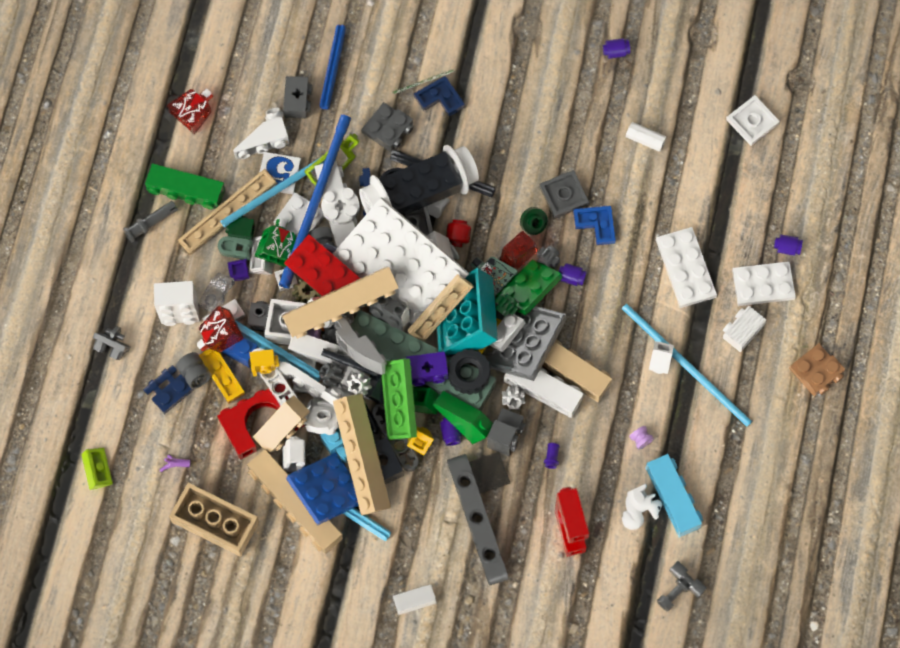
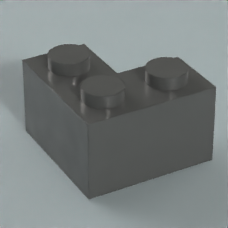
M502 408L498 419L494 421L487 437V448L509 456L511 451L515 452L518 445V434L522 435L526 426L523 423L524 416Z

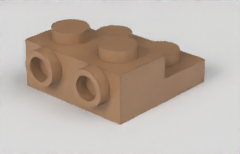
M819 343L789 367L814 397L819 393L823 395L827 392L831 383H838L842 380L846 370Z

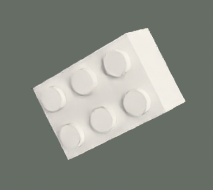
M193 281L154 284V306L161 324L174 326L176 323L191 325L195 322H200L199 299Z

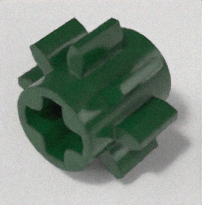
M508 293L505 296L500 294L495 300L498 304L495 309L506 317L509 313L513 316L519 309L516 306L518 301Z

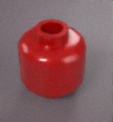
M453 219L452 222L447 224L446 237L449 238V242H451L453 247L462 248L463 244L470 242L471 226L467 224L468 221Z

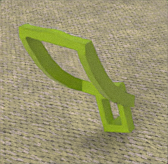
M350 133L342 140L340 148L348 157V160L341 166L342 170L356 157L352 149L360 140L357 139L358 136L355 133L353 135ZM328 151L304 171L315 186L317 180L310 171L315 168L314 166L319 165L326 159Z

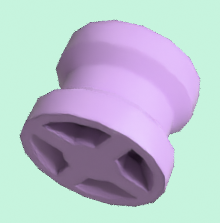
M646 426L638 428L629 436L631 440L636 442L638 450L646 447L654 440V437L648 434Z

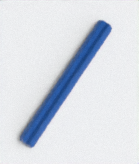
M340 24L335 29L319 104L320 108L325 110L330 108L346 33V26Z

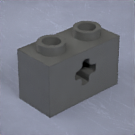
M286 76L283 105L284 118L307 119V112L311 111V101H308V96L312 95V84H309L308 77Z

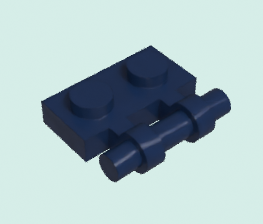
M173 365L161 371L162 374L154 381H149L148 386L143 389L147 395L152 391L156 393L151 400L164 415L194 390L189 387L186 379L181 374L177 378L172 376L177 371ZM167 380L169 384L161 390L158 386Z

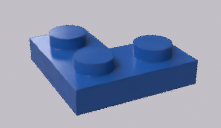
M611 206L573 209L575 230L594 228L596 245L615 244Z

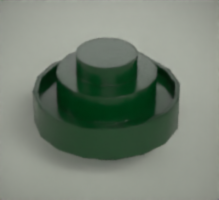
M537 207L526 209L520 218L522 230L530 235L542 233L548 224L546 213Z

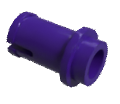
M548 443L544 464L546 468L556 469L559 465L557 460L560 445Z

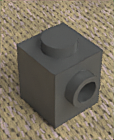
M264 301L251 302L248 320L249 329L265 332L270 304Z

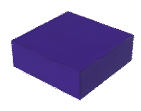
M246 259L228 262L231 282L250 279Z

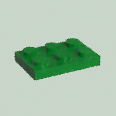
M532 259L496 295V299L500 294L503 296L506 293L510 294L518 301L516 306L519 309L517 311L527 315L562 279V275L560 272Z

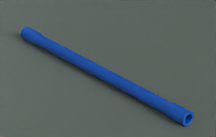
M341 115L334 138L291 254L308 236L342 140L351 121V118L347 115ZM287 266L283 271L279 286L289 289L295 273Z

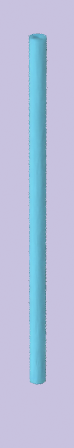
M628 304L623 306L622 310L655 341L669 344ZM673 348L672 357L748 427L752 421Z

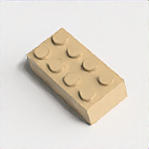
M190 483L186 485L169 516L172 523L240 557L260 523L257 516Z

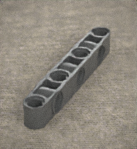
M466 454L448 459V467L489 586L509 580ZM466 479L470 481V485L464 487L460 485V482ZM474 516H481L483 520L480 523H475L472 518ZM493 552L495 558L488 560L485 558V554Z

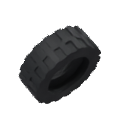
M465 349L457 352L451 358L447 368L448 380L456 391L472 395L473 393H479L480 390H483L488 385L490 363L481 352ZM466 363L476 365L479 370L477 378L472 381L462 379L459 374L461 366Z

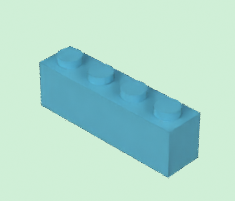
M666 454L646 464V471L680 538L700 529L703 518L699 510L696 511L693 506L695 502L691 493L687 494L684 488L686 483L684 478L679 476L676 471L678 468L673 458L670 459L669 455Z

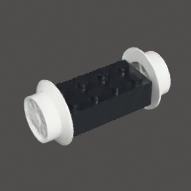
M445 145L442 153L380 179L372 175L370 177V185L361 188L359 194L366 214L382 197L404 216L459 192L463 195L467 194L469 185L477 182L479 175L475 161L465 146L454 150L451 146Z

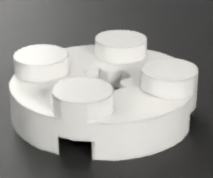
M344 187L334 188L326 192L321 204L324 217L336 225L351 223L360 210L357 195L352 189ZM339 202H342V204L346 205L343 206V210H339V208H335V206L338 205Z
M320 401L314 407L312 405L307 407L310 411L305 417L307 419L305 426L308 432L332 435L336 432L339 424L335 408L327 401Z

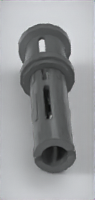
M171 200L144 219L138 218L136 223L128 228L124 227L123 231L132 243L141 234L148 233L149 228L175 211H178V208L175 207V203Z

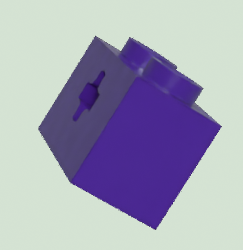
M445 351L406 357V359H410L411 379L414 386H422L426 382L442 383L448 380ZM429 367L430 372H426L425 368Z

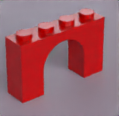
M278 384L275 386V391L282 393L285 391V386ZM270 389L259 390L250 399H242L236 406L225 408L217 415L240 460L257 452L256 445L246 429L249 416L259 408L269 407L278 410L281 407Z
M565 487L560 489V492H557L555 516L566 556L569 557L586 552L587 547L584 539L589 538V531L577 488Z

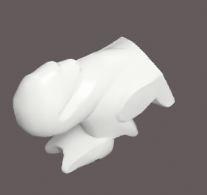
M646 484L627 492L625 501L627 511L623 512L622 521L623 525L629 530H636L643 525L644 517L642 512L648 510L654 519L659 517L658 513L661 510L662 502L660 500L652 501L656 494L647 495L645 492Z

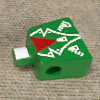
M277 219L275 226H270L264 230L255 257L286 267L284 262L291 255L296 241L295 233L286 230V220Z

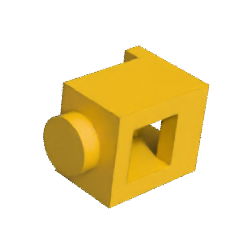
M273 349L250 352L253 377L257 376V372L268 374L276 370V367H279L278 355H274Z
M417 426V437L408 438L407 446L424 455L434 440L433 435L428 429Z

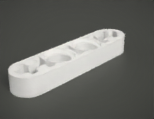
M257 348V349H254L252 352L262 351V350H264V349H262V348ZM277 367L274 370L275 375L271 378L258 372L280 406L286 402L284 397L288 396L289 399L295 395ZM278 384H283L285 386V391L282 393H277L275 391V386Z

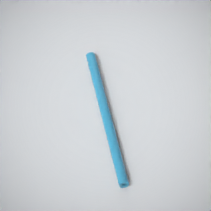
M314 162L221 220L220 222L223 227H226L306 176L305 169Z

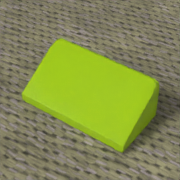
M86 449L81 456L89 489L94 490L112 485L113 482L105 449Z

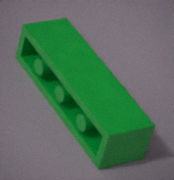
M156 164L151 165L145 182L147 191L153 195H166L169 199H181L191 205H195V203L200 204L210 210L220 206L225 192L224 182Z

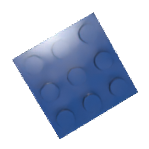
M337 453L331 454L287 475L286 480L317 525L359 506L352 476Z

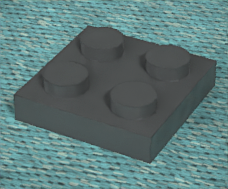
M574 170L539 184L554 219L572 212L573 209H580L589 205V201Z

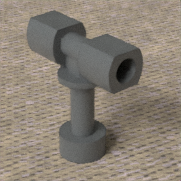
M679 561L669 570L677 578L675 581L677 586L667 596L661 595L657 600L660 607L667 612L674 606L672 601L682 591L688 592L690 590L699 598L707 589L698 579L694 580L687 574L688 570Z

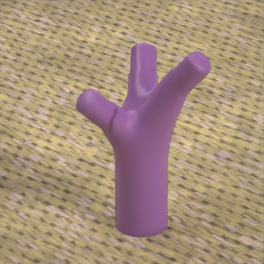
M168 454L167 458L164 459L168 464L163 466L160 472L172 467H190V460L176 459Z

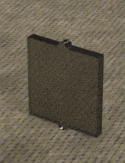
M499 452L487 456L482 455V458L469 462L480 494L491 490L496 491L497 488L510 484Z

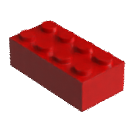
M310 234L284 262L287 267L321 296L360 279L359 276Z

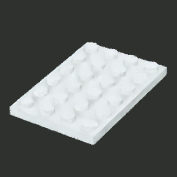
M382 197L333 253L336 258L360 278L388 266L399 287L395 290L396 293L389 297L406 307L409 305V309L412 310L410 315L411 325L457 274L463 278H466L469 274Z

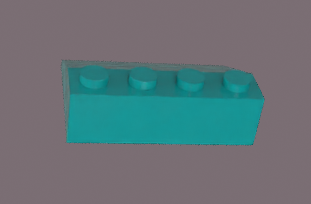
M479 268L469 272L465 278L472 283L473 288L437 327L438 352L445 351V356L456 354L465 349H482L498 341L493 277Z

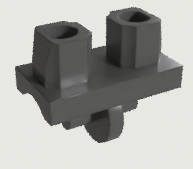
M118 326L113 330L110 328L106 329L105 333L109 334L110 337L96 332L93 336L96 339L93 349L104 353L107 345L113 347L109 356L116 360H120L125 352H129L131 346L117 340L123 341L125 335L120 334L121 328Z

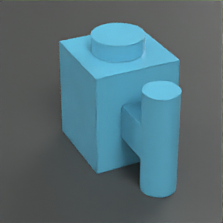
M337 428L336 432L332 435L321 434V442L329 454L337 453L343 463H348L340 429Z

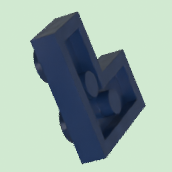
M446 76L414 93V98L423 111L440 102L448 116L465 108V104Z

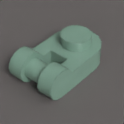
M229 236L219 240L218 250L221 255L241 260H250L251 254L249 252L253 247L252 240ZM242 246V251H238L237 247Z

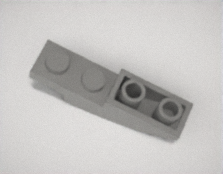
M347 317L335 321L334 327L337 330L336 341L340 348L361 366L375 373L385 374L387 361L383 354L378 353L375 343L370 341L366 335L360 337L356 330L353 331Z

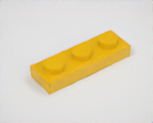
M216 346L199 354L203 364L210 371L212 379L228 404L245 394Z

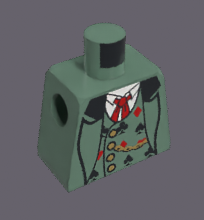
M492 256L485 263L476 257L470 265L474 269L479 268L493 277L495 300L496 295L518 274L516 269Z

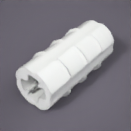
M634 122L630 124L626 133L627 138L659 152L662 150L667 137Z

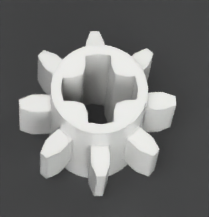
M365 372L359 375L357 373L352 374V379L347 381L349 384L348 391L353 392L354 395H367V390L372 388L370 385L371 378L365 376Z
M508 386L506 392L502 391V404L507 405L509 410L519 409L521 404H525L524 390L520 391L518 386Z

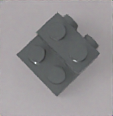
M383 102L361 129V133L389 152H392L395 148L398 149L400 147L403 137L406 134L409 135L413 130V119L399 109L396 111Z
M384 295L378 297V302L370 305L369 312L372 313L371 316L403 331L401 316L406 306L391 297L385 298Z

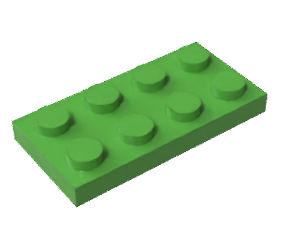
M410 359L387 361L385 365L386 373L382 375L387 439L417 437Z

